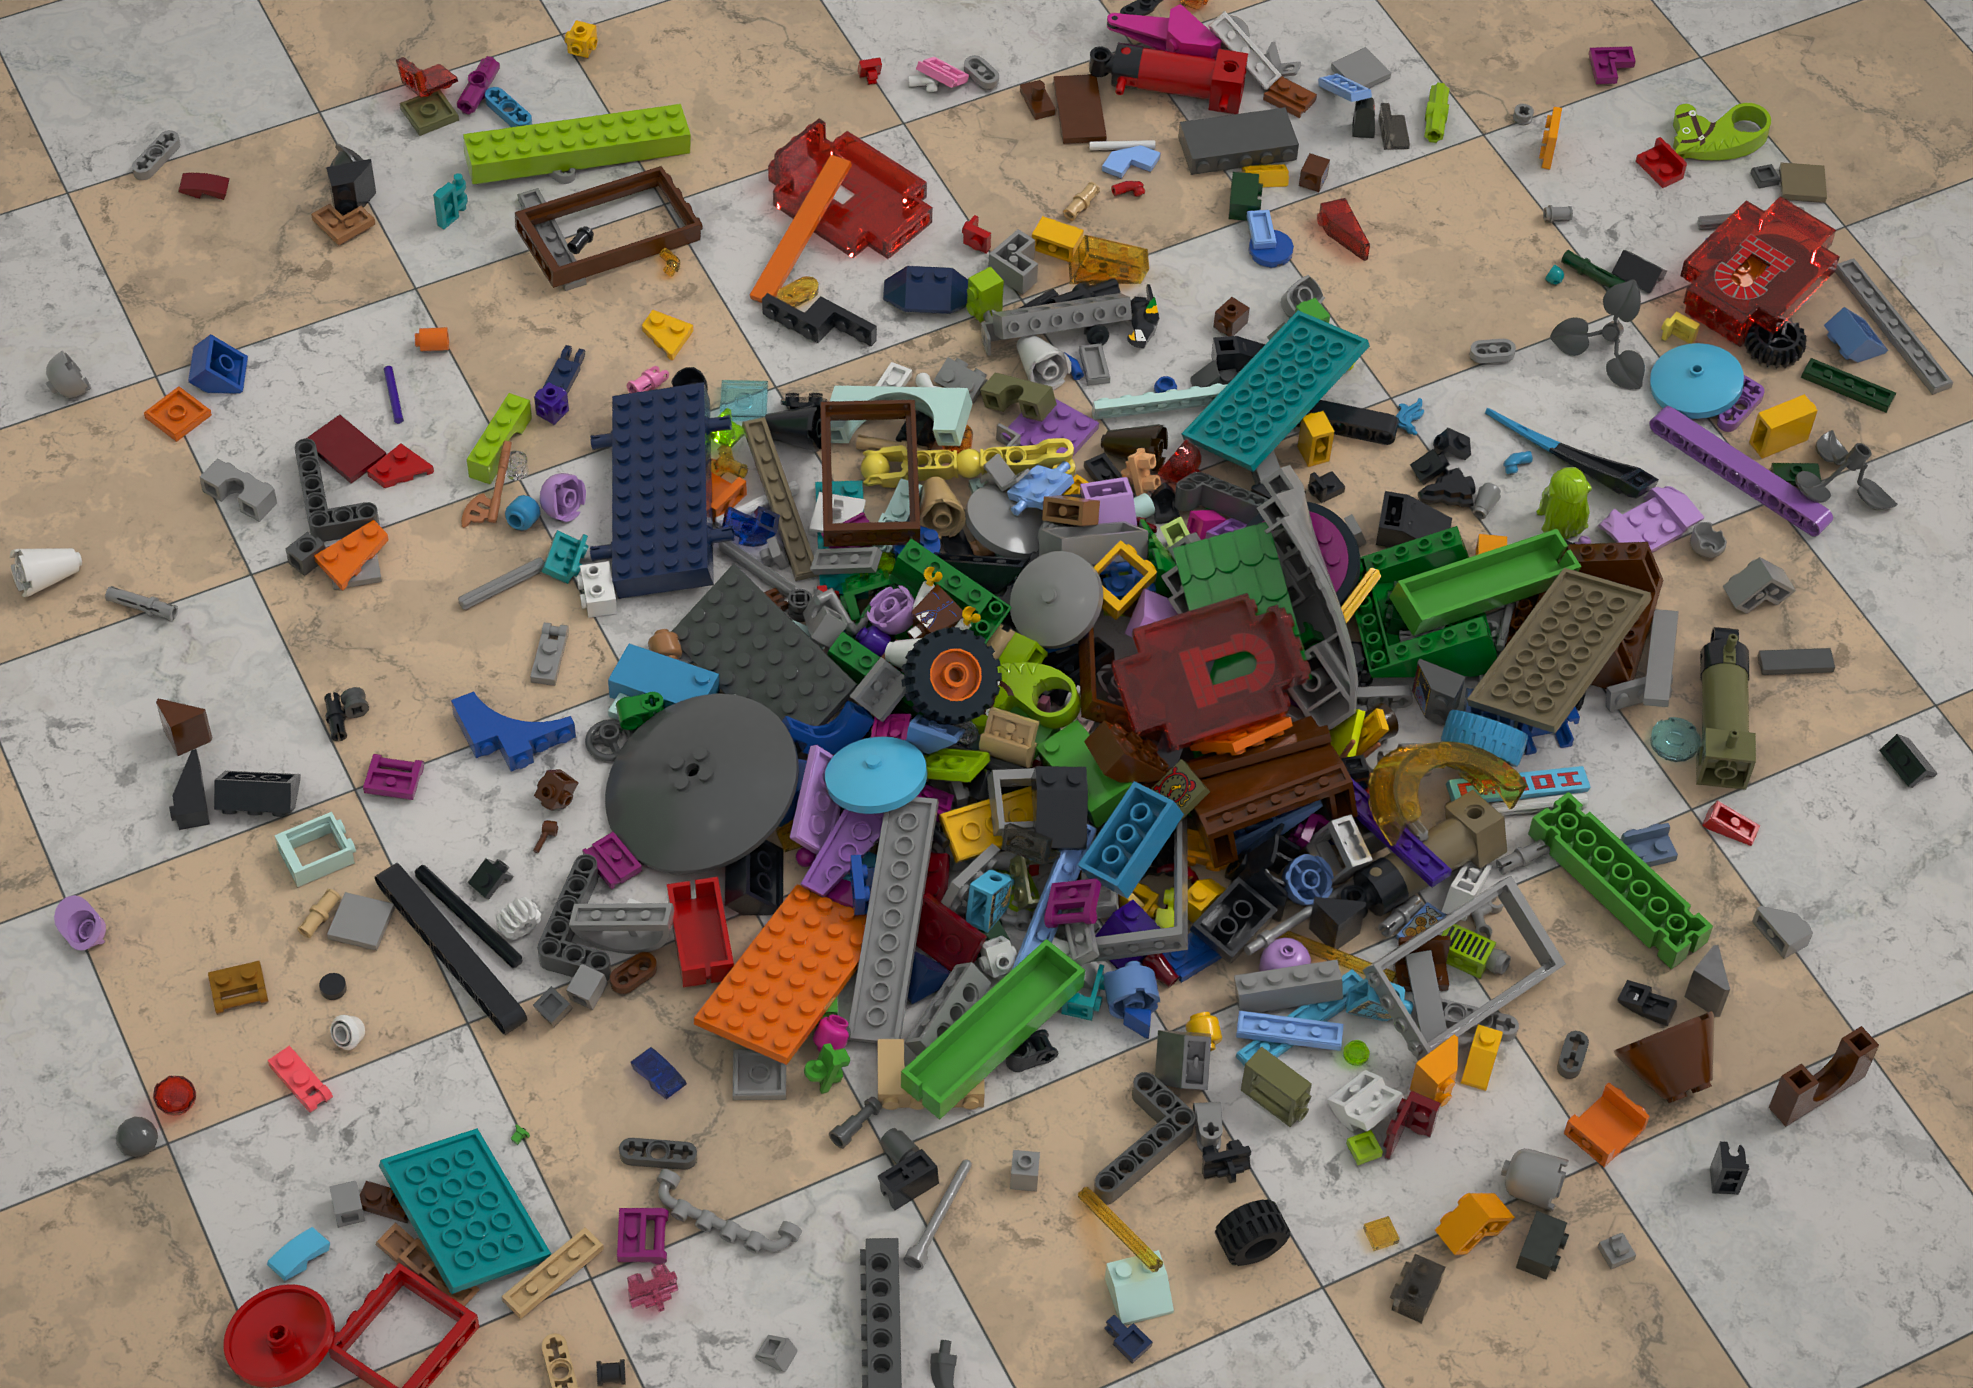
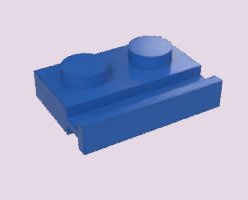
M1192 932L1188 934V950L1163 953L1175 973L1179 976L1181 983L1222 958Z

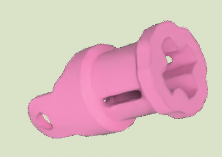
M653 366L642 372L641 377L635 381L630 380L627 383L628 392L636 393L650 389L654 390L669 378V372L663 370L659 373V367Z

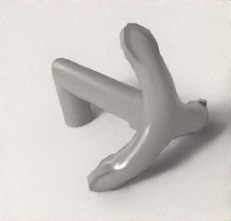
M833 588L814 597L817 605L829 601L834 611L845 617L848 625L844 633L851 638L856 636L861 628H866L869 620L867 613H865L864 618L860 619L858 625H855Z

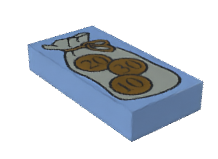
M1427 902L1397 934L1396 939L1399 940L1400 937L1410 935L1416 936L1445 917L1446 914Z

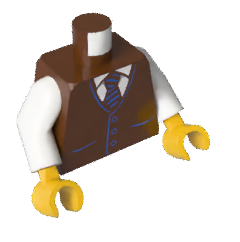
M928 567L924 571V577L927 581L923 582L912 607L911 614L915 626L907 631L910 639L923 638L925 635L943 628L960 627V630L969 629L971 622L977 623L981 619L980 614L974 613L972 615L976 608L967 606L962 610L939 585L934 586V582H939L943 577L942 573L937 571L932 578L934 567Z

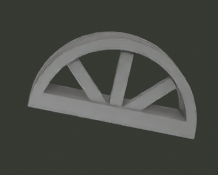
M672 903L574 904L569 927L584 941L608 951L626 954L651 952L659 949L667 942L674 917V906Z

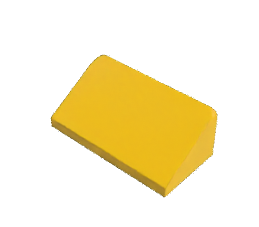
M1284 164L1242 167L1243 173L1259 174V183H1263V187H1284L1289 184V170Z

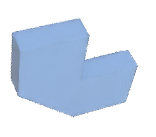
M1142 145L1112 151L1102 165V171L1121 179L1130 165L1151 172L1159 161L1161 153Z

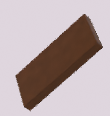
M1092 74L1054 76L1053 84L1063 144L1106 141L1107 135L1097 77Z

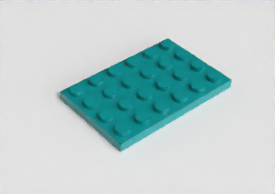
M478 1128L380 1160L379 1168L451 1294L542 1263L551 1256L550 1250Z

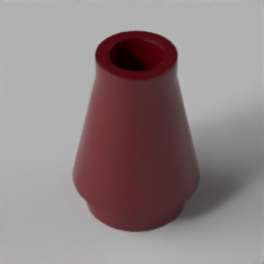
M1163 953L1147 955L1141 963L1142 966L1151 968L1155 973L1156 979L1164 983L1168 988L1179 979V976L1175 973Z

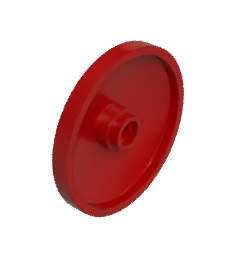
M286 1284L266 1289L247 1300L230 1320L223 1342L225 1358L233 1372L250 1385L273 1388L293 1383L314 1370L328 1353L335 1334L333 1313L325 1299L318 1292L306 1286Z

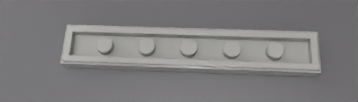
M539 188L517 194L518 201L523 209L546 202ZM555 219L534 225V228L559 267L576 261L573 253L568 250L567 242ZM586 278L562 286L565 291L587 285Z
M1659 609L1654 611L1643 705L1669 706L1679 611Z

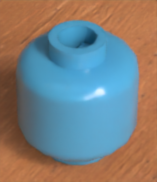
M526 495L516 497L507 506L505 511L508 524L514 529L522 531L529 529L539 519L541 514L538 503Z

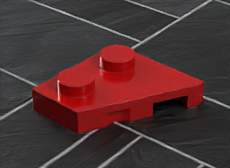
M402 443L367 470L368 477L383 488L395 486L400 482L414 480V475L424 472L430 475L434 472L433 465Z

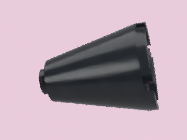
M821 405L805 406L765 415L772 439L810 451L818 452L819 449H822Z

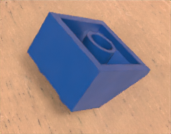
M210 334L193 348L188 382L206 393H241L244 388L248 356Z

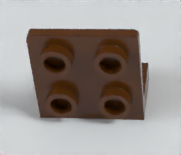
M1437 935L1411 952L1417 953L1431 950L1439 991H1448L1449 989L1446 962L1451 944L1450 936ZM1414 936L1400 937L1397 947ZM1404 956L1393 964L1395 983L1404 987L1405 992H1412Z

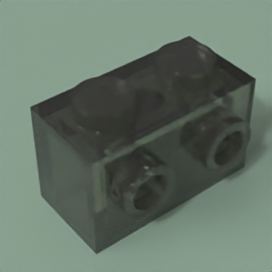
M1415 1253L1412 1262L1406 1261L1400 1276L1404 1279L1401 1285L1396 1283L1390 1296V1299L1394 1300L1392 1311L1422 1324L1443 1279L1446 1267Z

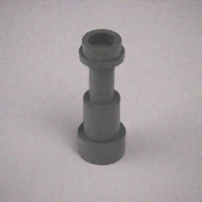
M875 1097L866 1099L864 1101L865 1107L855 1116L851 1115L841 1126L837 1125L829 1132L832 1142L839 1148H845L852 1141L851 1137L862 1128V1123L872 1114H879L882 1109L879 1100Z

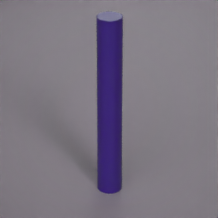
M385 366L383 370L394 422L400 424L404 419L393 367Z

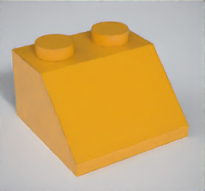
M1455 1034L1416 1063L1409 1089L1441 1103V1107L1446 1105L1452 1098L1451 1092L1456 1083L1458 1037Z

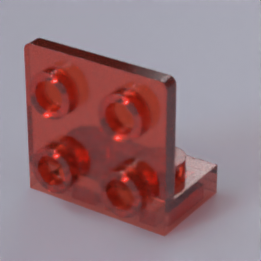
M404 57L396 59L402 83L419 97L430 96L434 91L449 88L452 84L458 82L457 76L441 64L422 70Z

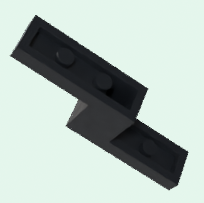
M769 293L762 298V313L766 317L783 324L786 328L792 329L803 335L806 339H811L816 343H819L833 327L871 347L877 341L876 325L822 296L805 313Z

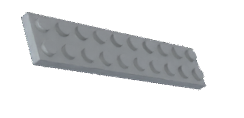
M915 797L900 808L884 812L849 1020L851 1036L848 1041L878 1044V1039H901L939 804L938 799Z

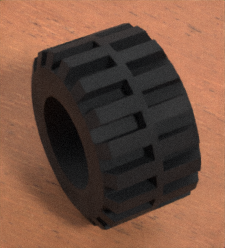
M1262 1199L1246 1203L1227 1214L1216 1226L1215 1235L1229 1262L1232 1265L1243 1266L1257 1263L1276 1253L1290 1238V1229L1276 1203L1269 1199Z

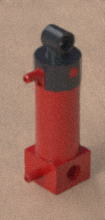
M1118 42L1114 54H1111V51L1103 46H1098L1091 50L1089 72L1096 77H1105L1111 73V85L1116 86L1115 93L1117 95H1123L1125 88L1168 93L1209 100L1208 110L1239 114L1245 85L1248 53L1218 49L1215 59Z

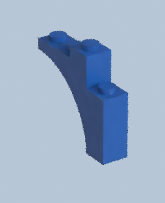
M474 691L451 700L453 715L474 756L478 758L500 750L510 771L522 769L534 763L533 754L543 752L550 747L560 743H567L571 739L576 738L575 723L571 716L545 722L512 719L489 708L477 697Z

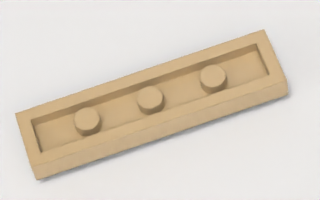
M584 1227L502 1295V1301L522 1319L604 1250L603 1244Z

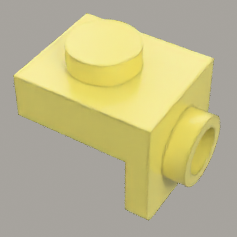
M1676 312L1671 318H1667L1661 327V330H1663L1661 339L1666 341L1673 334L1692 344L1696 340L1700 324Z

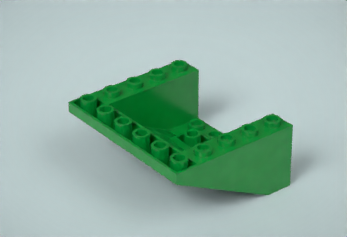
M1458 526L1360 557L1358 583L1369 568L1378 569L1381 574V578L1355 611L1372 678L1415 677L1419 659L1465 677L1486 674L1498 658L1485 612L1447 624L1444 629L1400 643L1399 635L1386 633L1387 623L1383 622V617L1388 604H1384L1386 591L1391 590L1394 581L1398 582L1469 558Z
M910 539L897 556L892 573L889 576L891 583L882 586L877 594L888 587H892L894 590L900 589L899 586H903L909 590L915 600L923 582L927 581L924 577L925 569L934 567L932 578L937 571L941 572L943 576L939 582H934V586L939 585L962 610L967 606L976 608L972 615L974 613L980 614L981 619L977 623L971 622V627L968 630L974 631L973 635L975 636L981 635L986 639L984 643L987 644L1012 607L928 549ZM870 603L863 611V613L860 615L861 618L857 619L855 625H858L860 619L864 618L865 613H867V611L870 613V610L872 608L870 606ZM869 620L866 629L873 625ZM913 625L903 633L889 635L891 642H894L896 639H910L907 631L913 628ZM842 632L828 650L827 655L859 685L881 657L857 642L856 636L851 638ZM905 696L895 706V708L914 717L918 714L912 708L914 705L912 701H907Z

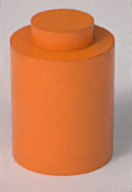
M448 327L419 328V333H415V346L420 347V351L449 350Z

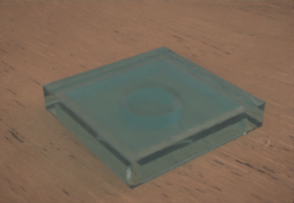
M722 380L720 417L730 415L731 421H748L765 417L768 403V381Z

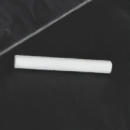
M1155 140L1089 142V150H1121L1139 145L1155 149Z

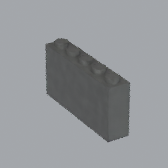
M1285 107L1182 121L1179 124L1178 138L1191 175L1297 160L1299 143Z

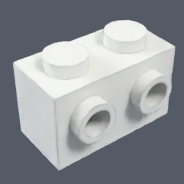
M609 561L580 565L581 575L577 576L578 589H583L584 594H580L582 609L587 608L588 618L617 614L616 597Z

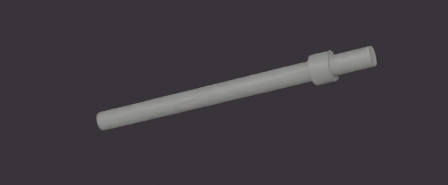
M1353 878L1332 890L1328 898H1341V891L1349 885H1354ZM1313 905L1307 906L1270 931L1265 930L1258 934L1257 939L1244 946L1245 953L1251 955L1262 947L1267 948L1276 938L1311 917Z

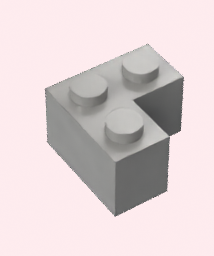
M1018 229L989 253L988 267L991 266L1004 280L1005 284L1022 295L1037 283L1038 263L1033 261L1035 256V240Z
M1761 557L1752 560L1744 570L1733 575L1723 585L1734 607L1746 614L1764 600L1779 605L1796 591L1782 568Z

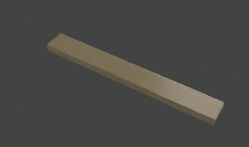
M762 417L743 421L742 428L795 581L818 577L819 575H814L810 570L814 556L766 419Z

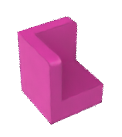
M1214 510L1190 511L1187 529L1190 534L1196 532L1199 538L1203 540L1208 530L1227 519Z

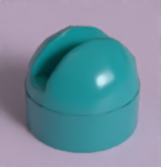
M1554 265L1545 280L1551 284H1559L1564 279V272L1560 267Z

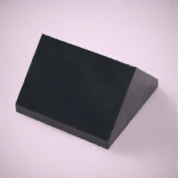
M1314 897L1309 929L1334 953L1360 934L1366 902Z

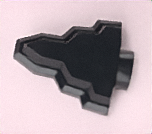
M1454 468L1446 471L1444 476L1438 477L1435 484L1425 486L1418 492L1417 496L1421 502L1425 503L1443 502L1447 505H1459L1460 507L1473 506L1472 495L1475 494V483L1471 476L1464 477L1460 468Z

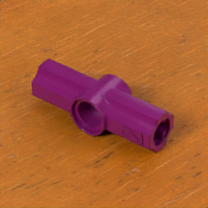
M486 56V58H482L476 70L468 75V84L457 101V108L463 113L470 115L472 112H475L481 100L485 99V92L489 89L500 69V63L494 57Z

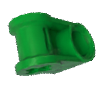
M648 692L618 700L616 710L621 728L624 730L636 729L654 716L653 712L656 711L657 714L664 709L662 707L664 704L662 695L657 692Z

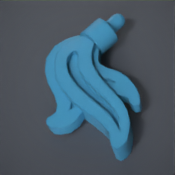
M1418 398L1417 402L1409 407L1403 403L1399 404L1401 410L1396 415L1399 420L1398 427L1404 429L1409 434L1417 435L1416 427L1411 422L1420 419L1424 414L1421 398Z

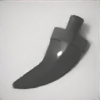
M940 1340L939 1353H931L930 1369L935 1388H954L953 1379L957 1355L950 1354L952 1341Z

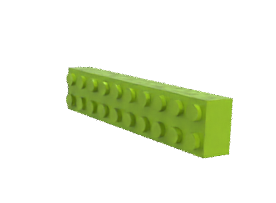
M681 104L467 133L463 134V144L472 184L549 174L557 170H561V172L569 171L570 168L577 170L689 154L691 134Z

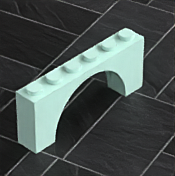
M847 385L834 386L830 401L915 400V410L921 411L933 419V432L939 446L961 445L972 408V400L968 388ZM866 420L830 421L831 443H849L855 431Z

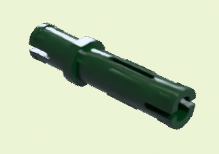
M1567 250L1562 257L1561 262L1577 270L1578 274H1584L1608 288L1626 282L1594 265L1590 259H1584L1570 250Z

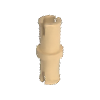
M1089 182L1081 193H1077L1073 197L1072 203L1064 209V216L1068 220L1074 221L1082 210L1090 206V201L1100 192L1099 186L1094 182Z
M328 888L316 905H312L309 909V915L297 928L299 933L306 938H311L320 924L327 921L329 912L341 899V896L333 889Z

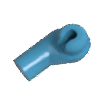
M1531 451L1511 454L1503 463V466L1506 468L1505 472L1507 474L1517 473L1518 464L1532 463Z

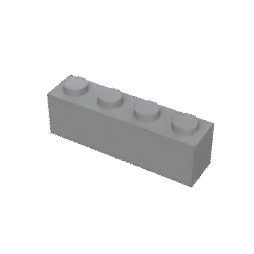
M1337 960L1234 975L1235 994L1239 1011L1258 1013L1343 999L1342 976Z

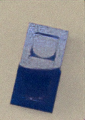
M652 1047L631 1061L633 1070L647 1079L650 1087L665 1099H668L687 1085L686 1080Z

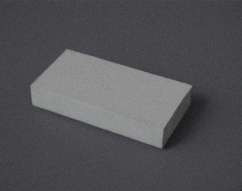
M1102 343L1079 346V354L1087 386L1110 383V374Z

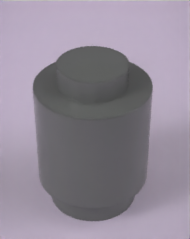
M896 1128L888 1130L880 1141L883 1150L896 1164L919 1151V1147L903 1131Z

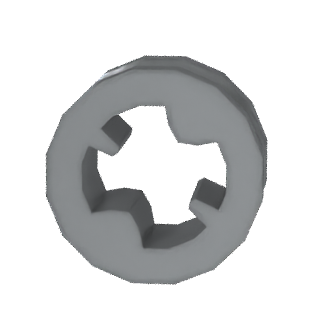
M1528 104L1517 105L1514 109L1513 120L1519 125L1530 124L1533 119L1534 109Z

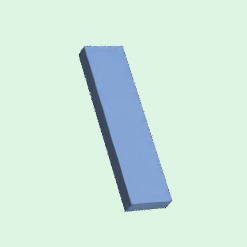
M1339 74L1328 75L1318 79L1320 87L1350 102L1372 97L1369 88Z
M1239 1011L1236 1038L1341 1051L1344 1024Z

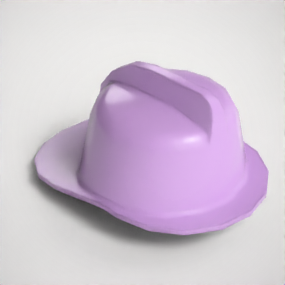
M73 895L66 897L58 904L54 915L55 925L74 949L83 951L97 944L105 943L103 938L106 933V924L88 901L80 896Z

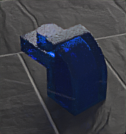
M760 506L751 515L728 507L724 513L722 528L733 526L734 535L739 537L738 544L758 547L767 544V539L777 534L780 515Z

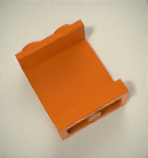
M712 472L711 508L713 522H715V517L732 510L747 495V486L744 479L738 477L731 484Z
M1607 1083L1602 1096L1580 1117L1574 1114L1567 1121L1564 1134L1600 1165L1606 1167L1645 1130L1650 1116L1642 1106L1635 1104L1626 1097L1621 1089L1615 1088L1611 1083Z

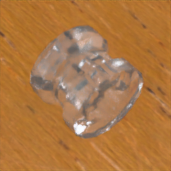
M511 451L506 470V476L509 479L516 481L527 477L529 468L525 453Z

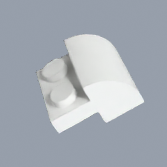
M1364 1070L1327 1100L1338 1120L1346 1128L1354 1132L1358 1128L1365 1131L1374 1128L1381 1120L1398 1108L1404 1096L1403 1093L1385 1086L1381 1076Z

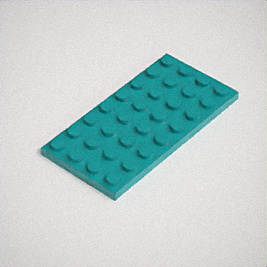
M1298 310L1182 432L1183 440L1254 472L1370 347L1369 341Z

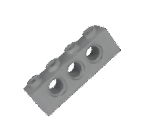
M972 962L955 965L905 1041V1044L918 1056L986 994L991 982Z

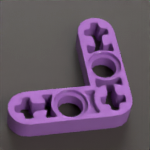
M1745 375L1744 389L1740 398L1730 409L1718 416L1717 426L1725 432L1736 430L1763 399L1765 393L1763 386ZM1736 404H1742V405H1744L1747 409H1745V410H1740V409H1737V408L1735 407V405H1736ZM1733 415V419L1727 421Z

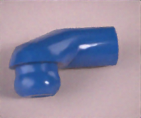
M1065 353L1071 361L1073 379L1080 380L1083 378L1084 373L1078 360Z

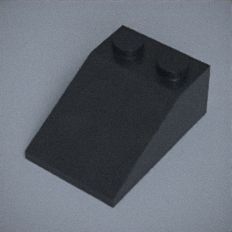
M1035 766L1031 777L1035 850H1086L1088 810L1086 767Z

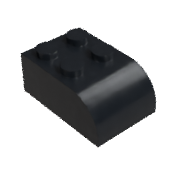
M1237 877L1192 924L1190 931L1231 964L1244 951V946L1254 941L1257 935L1270 924L1278 909L1241 878Z

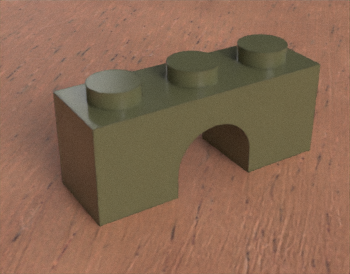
M996 372L980 389L986 408L1004 412L1010 405L1019 403L1023 417L1041 422L1057 405L1051 386Z

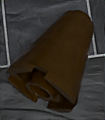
M1156 424L1108 430L1106 434L1102 435L1101 448H1104L1106 454L1128 461V456L1136 453L1138 448H1145L1146 453L1155 454L1156 466L1149 470L1160 471L1166 457H1162L1163 449L1167 450L1168 448L1167 428L1163 427L1164 425Z

